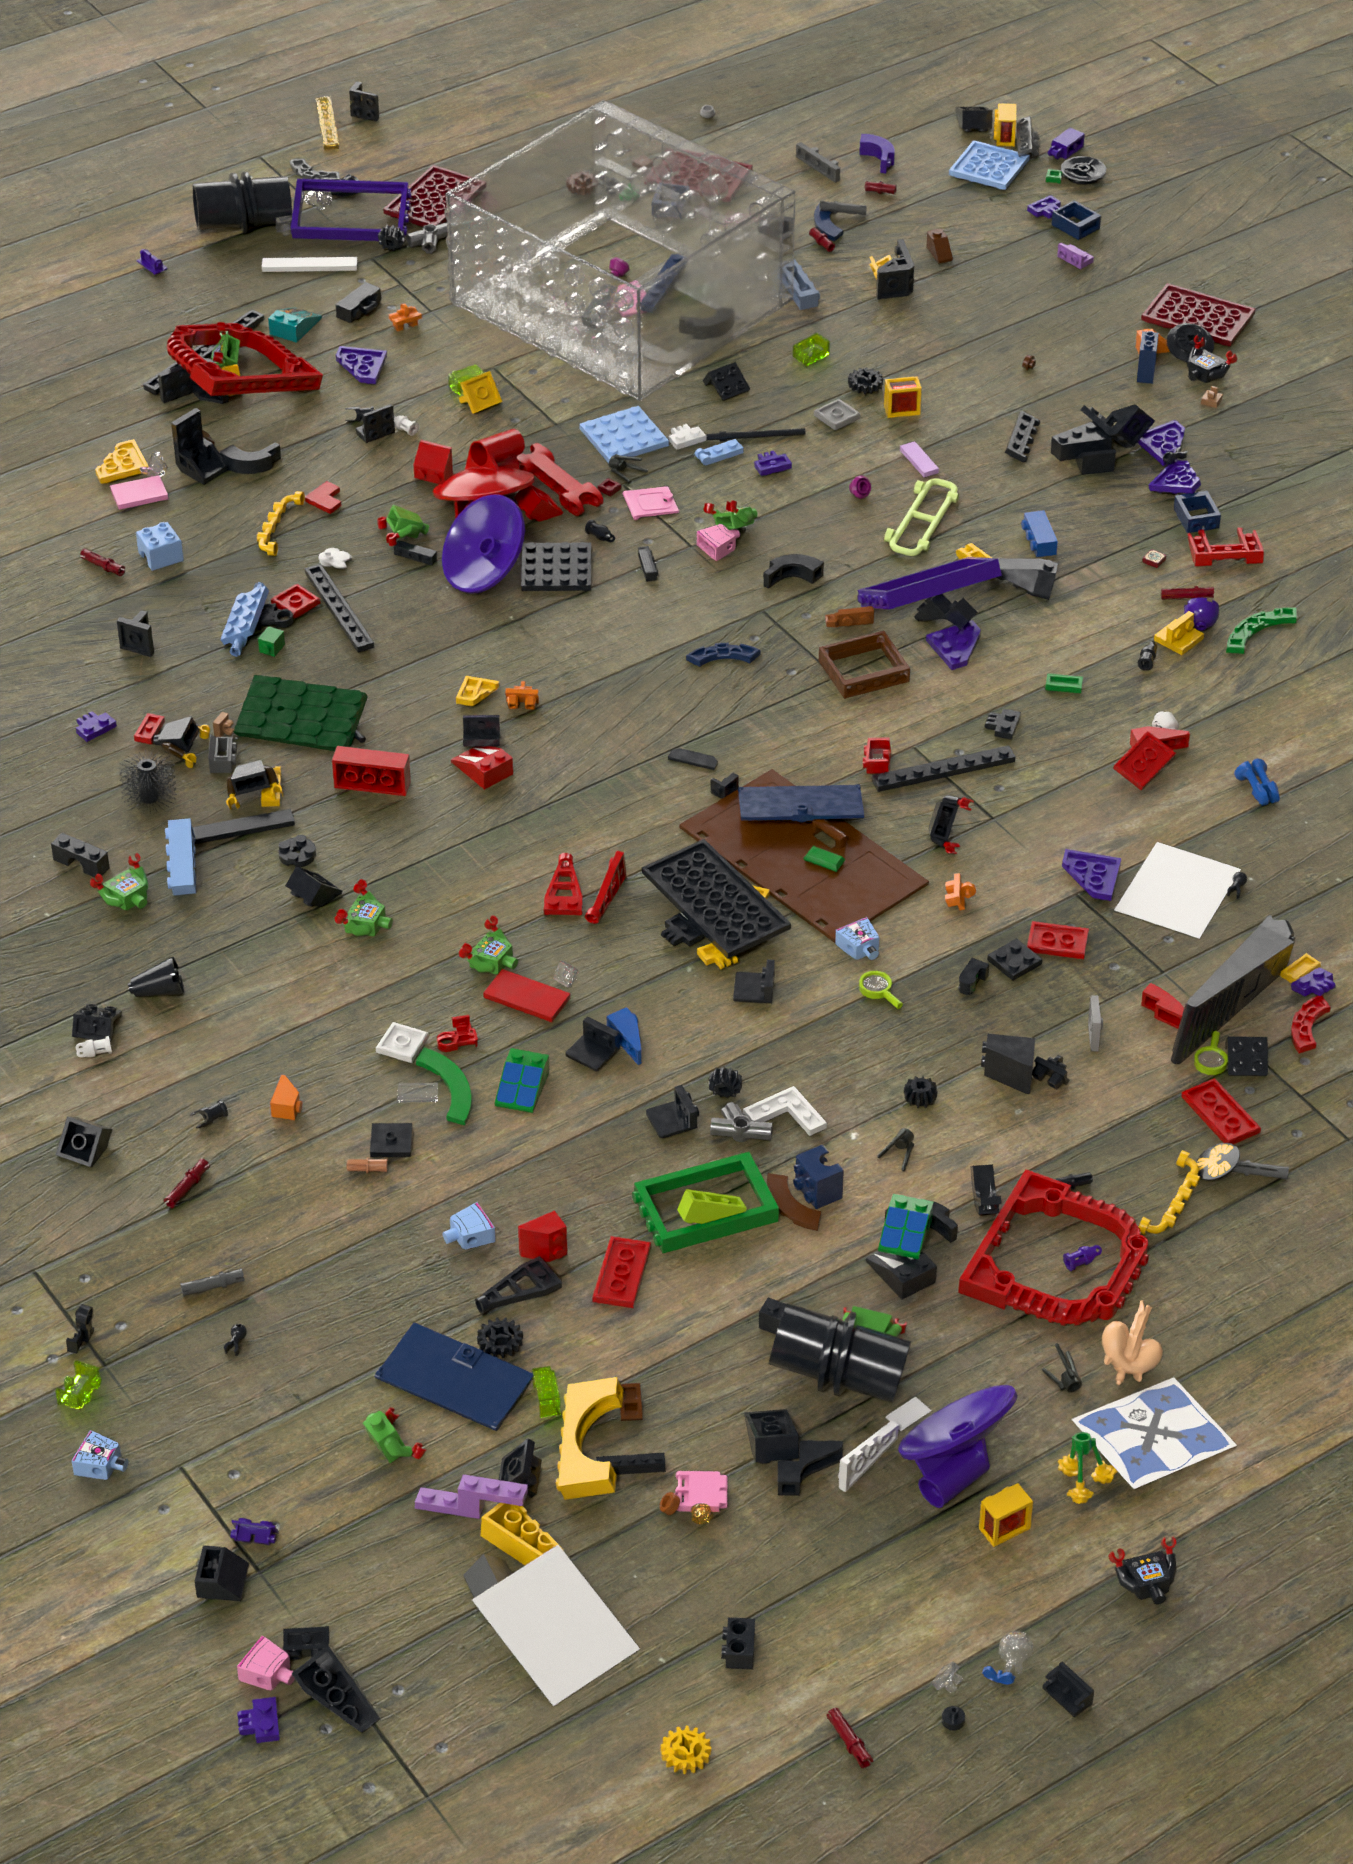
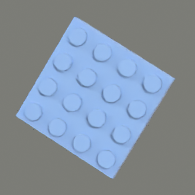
M973 140L950 168L949 175L1006 190L1029 161V155L1024 154L1019 157L1017 151Z
M639 406L580 423L582 433L608 463L615 454L635 457L669 446V440Z

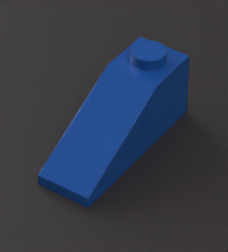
M627 1007L608 1015L607 1026L620 1032L621 1047L637 1065L642 1064L637 1016L631 1013Z

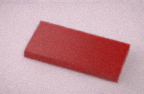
M502 969L484 991L483 997L553 1022L569 1001L570 993Z
M1215 1078L1182 1092L1181 1097L1223 1143L1234 1145L1261 1133V1127Z
M610 1237L592 1296V1302L634 1308L651 1250V1242Z

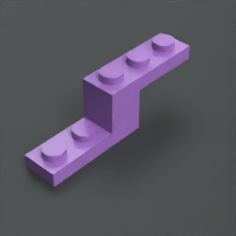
M463 1475L458 1487V1493L420 1487L415 1500V1509L480 1519L485 1500L523 1506L528 1492V1485Z

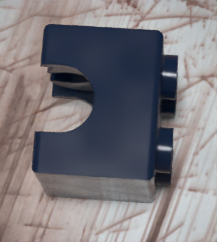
M824 1145L796 1155V1165L793 1166L795 1172L793 1184L796 1190H801L808 1204L811 1203L815 1209L843 1198L844 1170L838 1163L832 1166L824 1165V1162H827L824 1155L829 1153Z

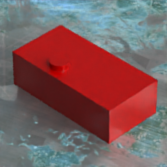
M337 746L332 758L334 788L398 796L407 795L411 783L409 754Z

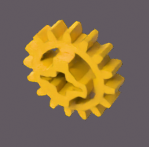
M678 1726L676 1733L670 1730L668 1731V1737H663V1744H661L662 1761H666L667 1768L674 1766L675 1773L679 1769H682L683 1774H686L687 1770L695 1773L696 1767L703 1769L704 1763H709V1756L711 1755L710 1739H706L705 1732L698 1734V1728L690 1731L689 1726H686L685 1730H681Z

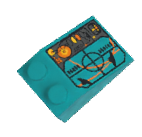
M296 307L276 310L268 318L269 334L297 343L322 319V315Z

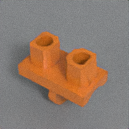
M404 303L400 305V310L389 314V319L393 323L394 328L397 331H401L406 323L412 327L417 326L418 319H422V314L417 311L415 306L408 307Z
M521 681V686H514V689L506 688V701L508 702L509 709H517L518 702L525 703V709L534 710L536 703H539L538 690L532 689V686H526L525 681Z
M960 873L954 874V880L945 882L948 893L945 895L947 906H958L960 911L965 910V898L975 895L976 886L970 882L962 883Z

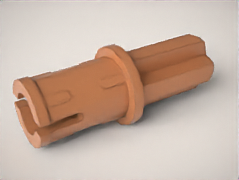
M369 1157L366 1159L347 1160V1171H366V1173L374 1171L387 1172V1159H369Z

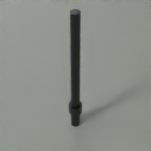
M805 428L730 433L719 431V433L706 434V441L805 435L806 431Z

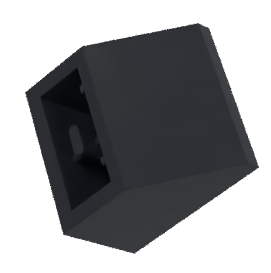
M203 1545L194 1581L197 1598L241 1601L249 1570V1562L226 1547Z

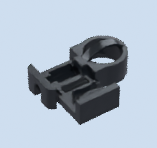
M276 603L264 604L257 625L259 630H261V626L276 624V628H286L293 624L294 619L290 610H277ZM285 616L289 617V619L287 620H279L280 618Z
M81 1304L75 1312L76 1328L80 1330L78 1333H74L72 1339H66L67 1351L75 1354L78 1353L83 1341L89 1342L90 1336L95 1330V1327H92L93 1307Z

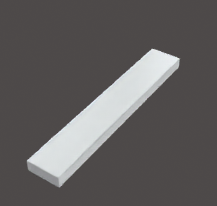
M357 257L263 258L262 272L357 270Z

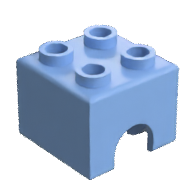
M161 522L156 526L146 527L136 532L138 552L142 558H144L145 553L148 566L152 571L183 561L182 542L168 522Z

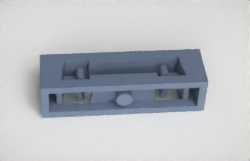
M795 259L777 263V277L799 309L817 307L820 293L815 289L813 282H810L801 265Z

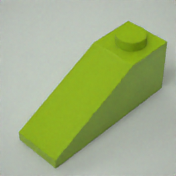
M686 1189L677 1210L685 1222L703 1224L746 1212L747 1208L741 1198L737 1196Z

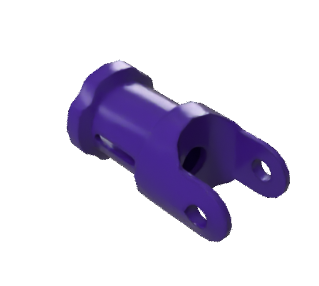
M1099 1245L1092 1247L1082 1246L1078 1251L1071 1254L1065 1253L1063 1255L1064 1264L1069 1271L1075 1270V1267L1082 1264L1088 1265L1096 1256L1102 1253V1248Z

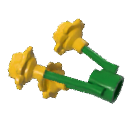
M1087 1432L1076 1433L1072 1437L1071 1453L1068 1457L1064 1456L1063 1459L1058 1460V1470L1062 1471L1063 1474L1069 1477L1078 1475L1076 1487L1067 1492V1496H1070L1072 1501L1077 1504L1087 1503L1088 1499L1094 1495V1492L1085 1488V1482L1083 1481V1455L1089 1454L1090 1450L1093 1449L1098 1462L1095 1472L1091 1474L1094 1482H1100L1101 1484L1111 1483L1114 1475L1118 1472L1113 1465H1107L1102 1461L1096 1446V1438H1091V1435Z

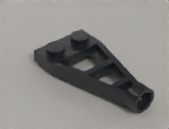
M538 1256L521 1264L484 1292L482 1296L476 1298L475 1304L478 1311L483 1314L496 1307L545 1296L562 1288V1281L546 1262ZM528 1276L535 1284V1287L522 1290L516 1282L522 1277ZM509 1286L515 1293L502 1297L499 1291Z

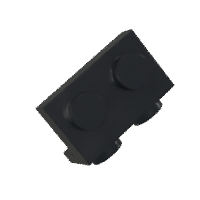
M329 1626L283 1629V1651L289 1655L290 1660H300L302 1657L312 1658L327 1645L330 1646Z

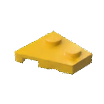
M466 676L457 694L456 704L475 706L499 688V681Z

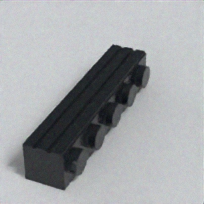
M665 1453L596 1457V1461L610 1462L616 1475L666 1472Z

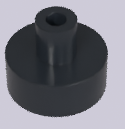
M957 1706L945 1708L942 1713L943 1726L952 1731L961 1729L965 1724L964 1711Z

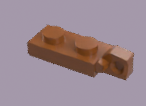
M869 606L840 609L835 614L825 615L826 627L873 624L874 608Z

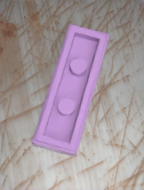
M915 441L900 446V451L923 477L939 473V468Z

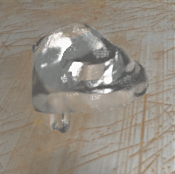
M155 450L150 456L148 467H140V471L149 477L160 476L161 478L165 475L168 466L160 452Z

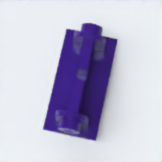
M147 249L140 251L141 258L137 262L154 275L168 269L163 265L162 260L151 255Z
M239 1518L238 1521L232 1520V1524L236 1529L231 1530L230 1537L234 1538L235 1541L250 1543L251 1536L255 1535L254 1543L270 1545L271 1543L275 1544L276 1535H273V1533H279V1531L269 1521H260L259 1524L252 1523L250 1519Z

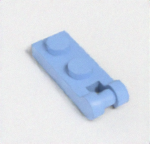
M734 439L704 450L699 448L695 451V456L700 459L703 465H709L742 454L743 447Z

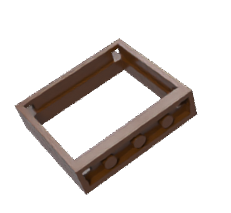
M884 630L819 647V662L844 699L910 682V667ZM881 649L893 665V668L845 680L832 661Z

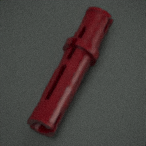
M87 548L82 549L80 552L82 559L102 567L106 572H112L118 576H122L125 573V566L116 563L111 558L107 559Z
M1194 586V588L1161 589V600L1214 598V587L1198 588V586Z
M201 1158L191 1170L188 1169L185 1177L164 1198V1202H166L165 1204L168 1207L174 1208L190 1188L201 1180L200 1177L210 1168L208 1161Z
M832 1708L828 1711L829 1714H826V1717L844 1741L846 1750L855 1757L861 1768L869 1767L871 1762H873V1758L864 1747L865 1743L856 1736L839 1708Z

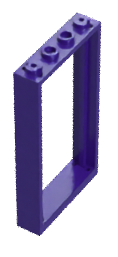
M297 179L291 222L292 238L379 241L378 233L381 229L300 227L304 191L401 194L398 227H400V231H404V236H407L408 228L406 223H409L407 211H410V201L408 199L411 198L412 194L408 182Z

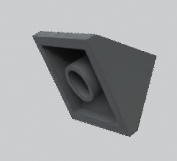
M483 1554L463 1576L475 1598L512 1573L505 1560Z

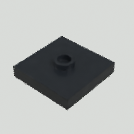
M372 1123L370 1157H411L412 1123Z

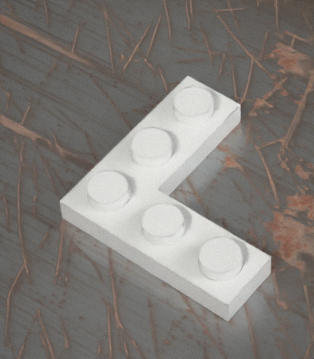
M794 1086L743 1108L744 1116H747L750 1121L765 1122L788 1111L809 1136L827 1127L826 1121Z

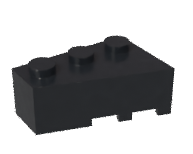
M1093 421L1052 436L1050 453L1059 461L1073 460L1083 452L1111 450L1112 437Z

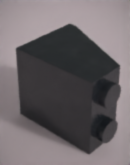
M988 1034L987 1041H983L982 1053H986V1055H982L981 1067H985L984 1076L1025 1094H1030L1035 1038Z

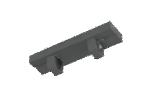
M802 142L796 144V157L833 182L840 181L839 162L826 159L819 154V149L816 147L810 148Z

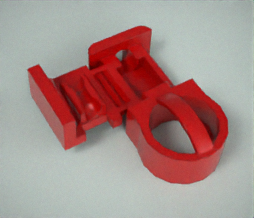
M469 1015L452 1017V1026L456 1030L442 1032L437 1036V1048L442 1052L458 1050V1047L465 1045L478 1046L476 1030L471 1028ZM444 1040H451V1041H452V1042L449 1043V1044H443V1043H441V1042L444 1041Z

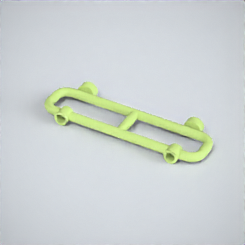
M937 478L930 479L926 483L917 480L914 493L919 495L896 531L891 528L886 530L884 541L890 543V548L893 551L907 556H916L922 551H928L930 547L929 539L952 502H958L959 493H957V486L952 482ZM933 485L951 490L948 492L936 516L917 511ZM912 517L931 522L922 539H919L915 549H908L897 545Z

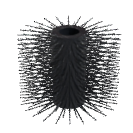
M146 757L143 760L139 759V763L134 760L136 763L133 766L127 767L129 770H124L128 775L123 776L120 781L124 777L128 780L120 787H123L124 784L128 785L125 789L130 791V793L128 792L125 795L130 797L129 799L133 801V804L139 800L140 802L137 805L143 802L148 807V804L154 802L157 804L156 801L162 803L161 799H164L162 801L166 800L162 796H169L170 798L168 799H173L172 796L168 795L172 794V791L168 789L172 787L169 784L172 780L168 776H172L175 772L172 769L175 764H170L171 768H169L163 762V759L157 763L156 761L159 758L153 761V759L151 760L149 757L147 759Z

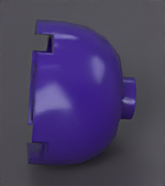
M1207 598L1190 599L1188 604L1184 605V614L1188 611L1194 613L1193 628L1202 631L1215 625L1219 617V604L1214 600L1209 602Z

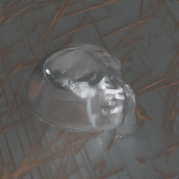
M1009 1632L1000 1640L999 1654L1006 1661L1005 1672H1010L1012 1666H1015L1016 1672L1021 1674L1023 1671L1022 1662L1033 1654V1643L1030 1637L1023 1632Z

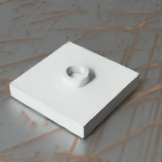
M393 1022L377 1045L376 1053L412 1063L429 1038V1033Z

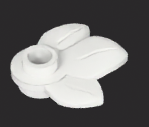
M328 548L325 552L319 554L320 564L327 567L346 568L345 562L352 559L349 553L339 551L337 548Z

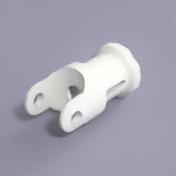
M394 416V426L397 429L406 431L410 436L417 433L419 428L417 422L408 420L406 416Z
M109 1036L95 1041L90 1039L76 1045L78 1057H95L96 1054L107 1052L112 1054Z

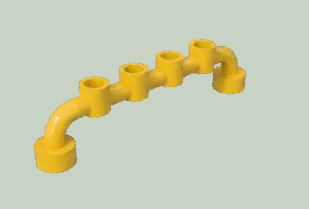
M296 491L294 495L284 497L281 502H274V512L268 513V522H264L262 525L263 532H258L257 542H259L260 549L267 552L269 556H276L278 553L277 542L269 541L271 533L275 532L276 524L280 523L281 514L285 513L286 505L289 502L294 501L295 505H303L305 502L304 492Z
M1182 1150L1177 1159V1166L1185 1168L1187 1165L1191 1168V1171L1188 1172L1184 1183L1180 1186L1176 1197L1173 1198L1169 1209L1163 1215L1160 1224L1157 1226L1151 1225V1220L1143 1217L1138 1226L1141 1234L1146 1235L1147 1232L1159 1234L1164 1232L1167 1227H1174L1177 1217L1174 1216L1175 1213H1182L1185 1203L1182 1202L1183 1199L1189 1201L1193 1192L1190 1187L1196 1188L1200 1180L1198 1164L1195 1160L1189 1158L1190 1153Z

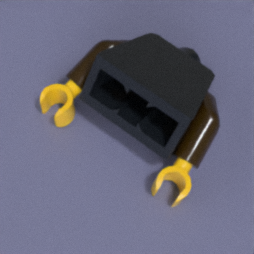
M191 716L165 724L161 734L154 735L153 741L155 745H161L165 753H170L179 759H185V765L188 768H193V762L196 763L195 754L185 753L190 751L199 732L200 738H209L210 727L208 725L198 726L199 724L195 723Z
M261 760L237 766L234 773L227 779V794L230 797L226 803L230 810H232L234 803L237 809L240 808V803L235 796L265 789L272 786L271 792L274 799H276L275 793L280 792L283 797V790L278 785L279 782L275 770L268 765H263Z

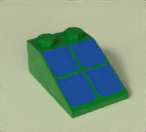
M511 1048L504 1064L494 1103L495 1106L533 1113L550 1072L549 1055Z
M893 1194L885 1218L878 1251L919 1259L932 1222L934 1202Z

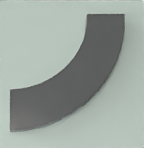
M304 158L290 160L291 169L302 179L340 180L339 172L315 171Z

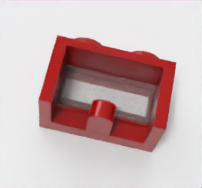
M890 737L868 738L867 745H864V756L866 757H863V768H866L867 774H879L890 771Z

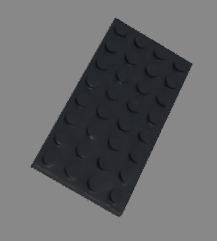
M705 839L642 867V874L727 959L791 929V923Z

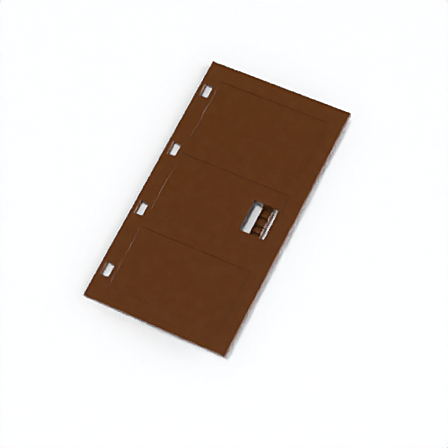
M771 769L743 787L795 785ZM738 790L679 824V828L696 841L703 839L699 836L700 834L705 835V840L738 872L758 887L769 889V895L834 943L836 941L837 929L866 917L871 922L929 885L927 879L843 819H813L806 822L793 820L741 821ZM821 831L835 840V846L833 848L828 847L817 839L815 835ZM815 846L842 856L845 862L835 872L805 861L803 858ZM743 863L745 865V868H742L738 864ZM779 892H782V893L785 894L786 896H785V897H782V896H780L778 893H779ZM819 922H822V923H824L826 926L823 928V927H822L821 925H819L818 923H819Z

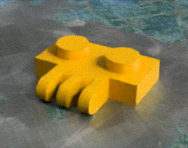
M712 943L697 948V955L706 966L716 963L720 969H723L725 965L727 967L730 966L731 961L733 964L738 963L736 955L727 959Z

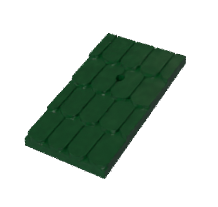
M254 675L233 732L237 736L335 751L337 746L351 747L368 696L360 690L309 684L304 681L281 679V677Z

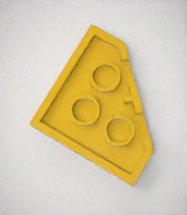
M134 439L118 443L115 446V451L109 453L103 460L102 466H98L95 469L96 476L101 484L149 471L148 464Z

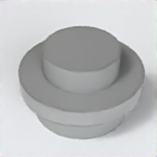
M711 105L702 106L700 110L701 116L704 118L714 116V107Z

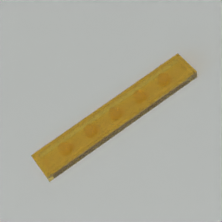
M330 96L316 98V106L324 150L339 149Z

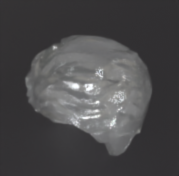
M309 191L304 196V200L308 205L315 204L317 206L316 210L319 211L323 210L327 205H331L333 197L330 192Z

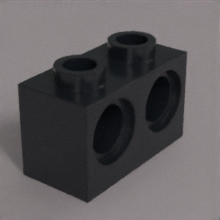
M728 1617L727 1627L723 1626L722 1640L727 1641L726 1645H722L721 1659H726V1668L753 1670L755 1619Z

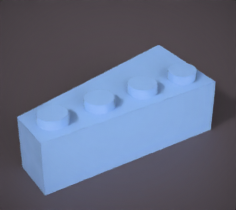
M191 818L168 820V828H165L166 839H169V844H166L167 856L170 855V861H167V871L170 872L171 876L167 878L168 889H172L173 895L195 894L196 872L193 868H196L194 855L196 854Z

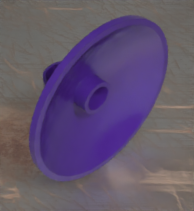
M487 495L469 504L455 519L447 533L442 551L443 571L446 579L454 588L464 593H480L495 586L512 569L522 549L525 534L524 518L520 508L514 501L502 495Z
M993 1386L962 1397L927 1417L902 1439L898 1447L899 1453L902 1458L915 1460L923 1474V1477L918 1482L919 1489L931 1505L937 1508L943 1507L989 1471L990 1464L985 1437L999 1425L1006 1413L1015 1404L1018 1395L1013 1386Z

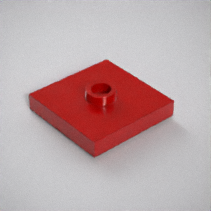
M295 584L271 598V604L276 603L278 609L290 610L293 619L321 604L320 598L299 584Z

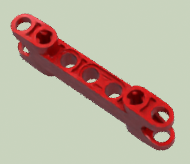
M539 443L532 444L530 446L531 454H520L517 456L519 470L532 473L557 493L562 507L573 515L579 516L583 514V505L585 504L595 507L603 505L604 501L601 492L590 482L579 483L555 464L552 452Z

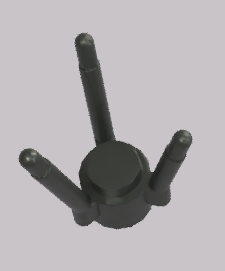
M615 454L609 460V467L612 468L611 472L616 473L627 483H630V480L619 472L624 470L625 467L648 472L647 469L626 463L625 461H642V458Z
M902 1128L877 1157L881 1158L894 1145L899 1149L907 1148L902 1165V1171H905L911 1150L914 1147L912 1142L914 1134L909 1129Z
M1056 1343L1055 1347L1066 1368V1371L1061 1374V1381L1046 1368H1043L1042 1371L1059 1386L1061 1391L1066 1389L1069 1393L1075 1392L1082 1386V1381L1078 1376L1070 1352L1066 1351V1359L1060 1345Z

